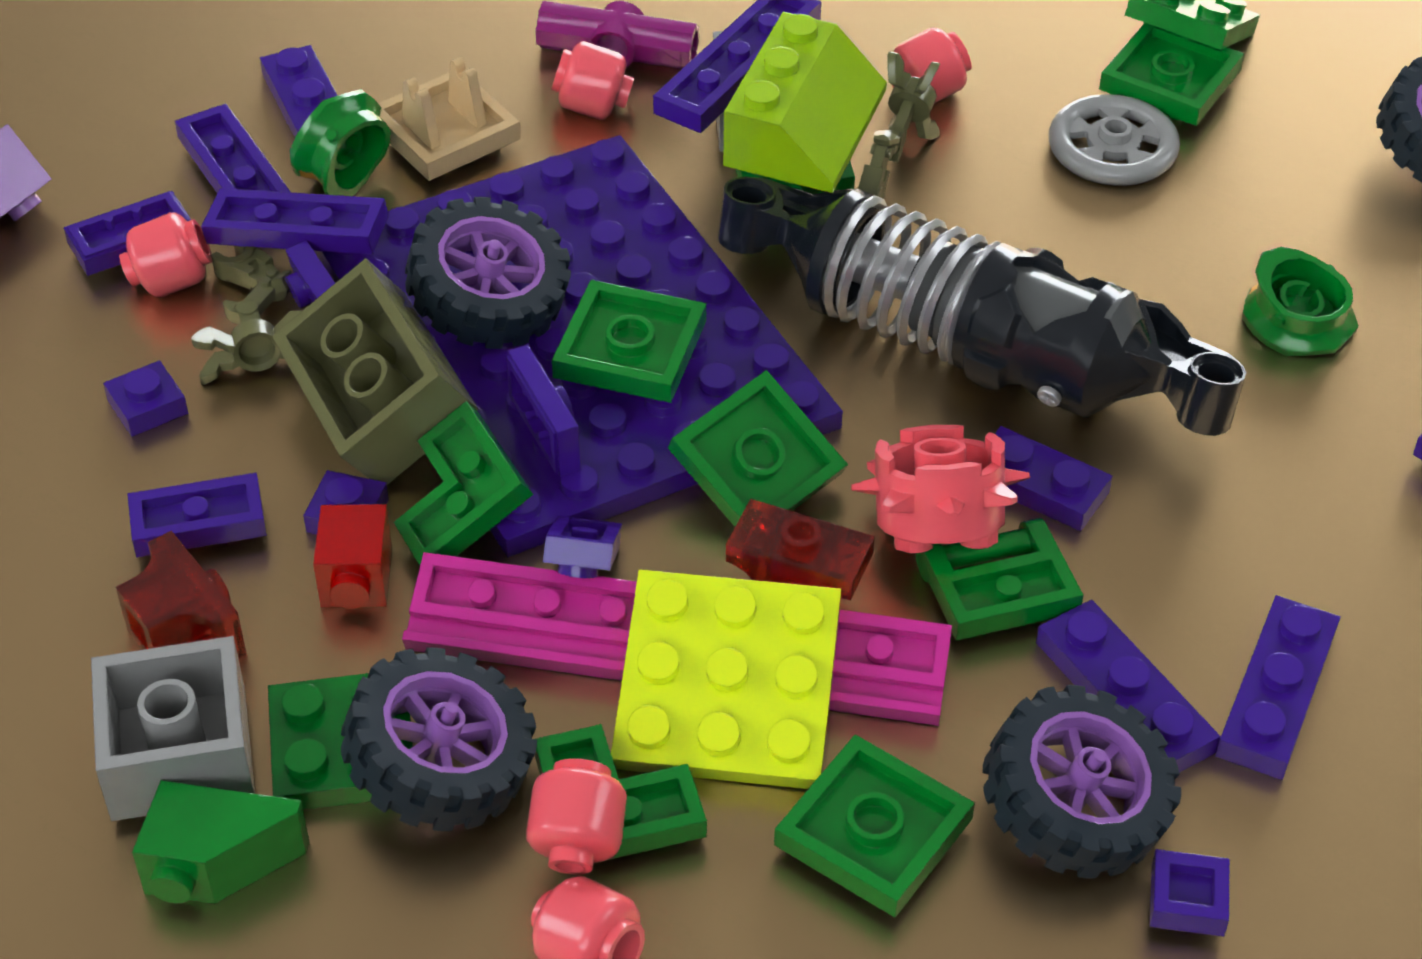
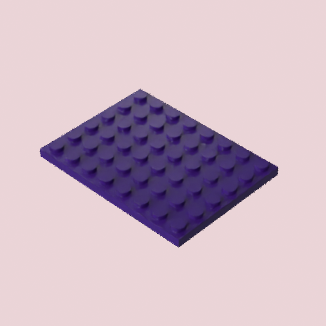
M621 135L600 140L557 156H551L545 160L512 171L499 173L493 177L457 189L448 190L427 199L393 208L388 211L389 217L373 255L314 251L335 283L365 258L368 259L407 295L412 305H414L415 298L414 296H408L405 286L407 278L405 269L416 227L420 222L425 224L427 214L436 207L443 210L447 207L449 201L461 198L464 203L473 202L474 197H489L491 203L501 205L503 200L518 204L517 210L526 214L529 211L536 213L543 218V226L547 229L553 227L561 237L560 247L561 249L567 248L570 256L568 270H571V277L559 315L555 321H551L549 329L542 336L537 337L533 334L530 336L529 343L524 345H529L554 386L562 385L569 396L573 409V418L579 428L581 470L562 477L554 472L509 397L506 356L508 355V350L521 346L514 347L512 342L503 343L502 349L485 348V343L476 341L473 342V346L456 341L457 335L450 332L443 335L431 327L432 320L428 316L421 317L479 409V414L534 494L490 529L507 558L545 544L546 534L558 516L604 521L697 485L698 483L668 449L671 439L766 370L822 435L842 428V409ZM473 251L464 252L475 257ZM510 260L506 263V265H514V266H516V265H515L513 262H511ZM448 264L453 274L463 271ZM590 280L706 303V323L671 403L553 378L552 358ZM511 282L519 291L530 284Z

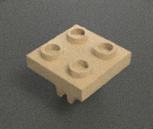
M462 57L450 61L449 73L421 85H418L415 77L403 81V93L378 103L382 108L380 117L391 130L390 145L428 181L521 139L520 121L479 85L476 70L473 67L466 70L465 61Z

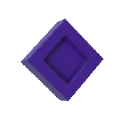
M160 360L103 383L108 402L131 437L189 414L184 394Z
M327 470L303 515L306 533L317 535L321 505L387 504L389 500L387 482Z
M1156 849L1151 866L1150 927L1224 937L1229 923L1230 859Z

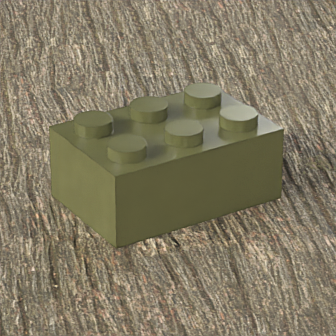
M366 258L272 336L340 457L369 479L387 482L388 485L425 454L417 441L465 401L477 411L479 410L407 295Z

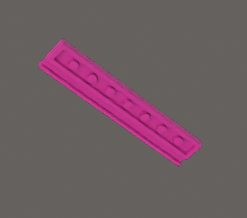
M424 552L409 608L410 619L407 630L403 632L402 641L406 650L413 649L416 652L425 653L426 648L445 649V655L458 657L461 652L471 655L479 661L622 681L637 581L601 576L596 578H576L562 575L557 570ZM840 610L829 710L939 726L952 625Z

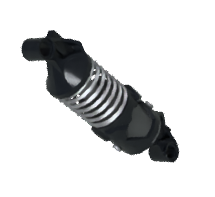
M757 177L733 178L724 186L718 233L719 243L724 248L739 254L760 253L766 250L768 246L781 244L786 249L801 278L808 305L814 311L834 318L839 317L840 321L849 322L857 317L860 329L868 330L877 324L880 337L888 338L897 332L900 345L907 346L917 340L920 352L925 354L937 348L941 361H948L949 364L963 369L966 377L979 386L990 390H999L1007 385H1022L1045 405L1057 406L1088 418L1119 400L1154 392H1163L1176 409L1178 421L1190 431L1202 435L1216 436L1226 433L1231 428L1246 376L1244 366L1231 354L1192 338L1183 324L1162 303L1139 299L1137 293L1094 277L1077 280L1064 270L1063 260L1048 250L1038 247L1023 251L999 241L988 245L986 238L980 234H975L968 238L965 229L955 226L948 230L944 221L936 218L927 222L925 214L918 211L907 215L904 206L895 203L887 207L885 199L857 188L835 190L833 193L810 194L766 178ZM891 215L900 218L893 226ZM911 222H914L920 227L911 235ZM931 230H935L940 235L931 243ZM901 233L899 248L893 247L892 244ZM951 238L958 239L960 243L958 245L951 243ZM920 243L919 256L912 254ZM875 290L879 291L881 295L878 307L872 316L867 319L868 303ZM894 298L902 300L898 314L892 323L887 326L888 310ZM909 325L911 331L907 334V327Z

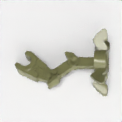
M888 52V82L894 85L888 104L895 115L889 124V130L875 131V144H872L870 154H873L870 165H864L857 189L885 199V191L890 171L886 170L888 160L899 162L907 130L911 122L916 124L918 137L931 140L939 137V127L935 120L930 119V112L937 97L936 91L930 83L940 63L932 61L924 75L918 78L904 72V61L899 53Z
M234 246L235 257H226L218 252L211 254L214 273L217 278L253 290L243 301H223L227 319L232 323L239 324L233 329L231 335L209 326L191 336L192 344L197 349L213 350L215 347L224 350L214 352L204 365L199 375L202 385L217 379L221 371L233 370L239 366L251 372L263 371L276 364L279 358L285 359L272 336L302 310L289 311L275 326L269 321L260 318V315L273 301L285 300L290 292L285 276L292 274V271L286 270L280 273L274 267L273 258L258 247Z

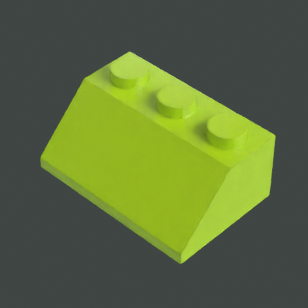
M782 12L724 111L723 166L833 193L886 92V80L837 24L814 19L805 14Z

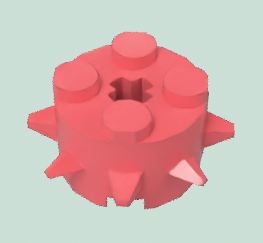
M925 425L900 430V443L889 446L888 442L880 439L876 443L875 459L867 462V469L876 477L852 484L851 490L876 495L877 525L885 533L894 536V548L896 550L907 553H923L931 550L933 544L960 543L967 548L984 549L998 543V530L1005 525V506L1018 502V496L1007 486L1029 479L1030 473L1005 468V442L994 433L989 432L985 436V442L964 438V426Z

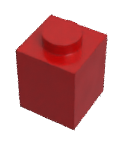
M387 504L321 505L313 562L321 608L342 607L356 609L360 607H387L392 557V541Z

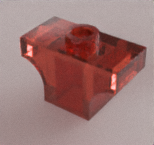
M750 499L726 543V562L740 568L751 580L841 588V599L851 601L872 558L875 536Z
M172 531L149 541L148 546L151 560L148 566L136 577L115 587L127 631L140 648L144 650L234 636L238 659L247 655L238 611L231 604L230 594L220 575L213 568L204 571Z

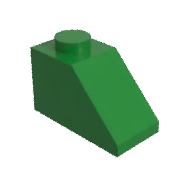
M160 780L132 854L144 894L154 895L160 900L176 904L185 903L189 900L216 904L305 855L310 841L301 800Z

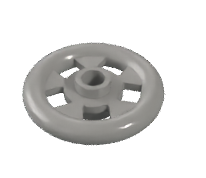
M1100 94L1075 100L1055 115L1049 128V144L1058 161L1072 173L1100 184L1125 186L1153 180L1165 173L1174 164L1180 150L1178 131L1165 113L1145 101L1124 95ZM1100 116L1103 118L1092 124H1088L1085 121L1092 117ZM1127 119L1136 121L1142 124L1143 126L1137 127ZM1086 138L1089 147L1076 148L1071 140ZM1141 142L1156 144L1158 147L1154 153L1139 150ZM1103 159L1108 161L1127 160V163H1109L1104 162Z

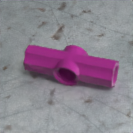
M543 1L538 11L535 34L536 45H539L540 48L559 51L567 49L572 51L577 43L585 41L621 53L626 59V68L632 62L682 69L697 56L700 26H697V23L645 16L637 6L626 1H614L607 4L604 9Z

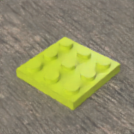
M639 569L611 749L616 770L649 773L688 764L691 775L694 778L809 789L823 771L841 588Z

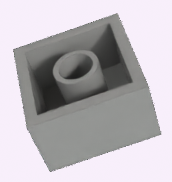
M234 636L91 658L95 768L111 821L146 816L160 780L255 794L245 686Z

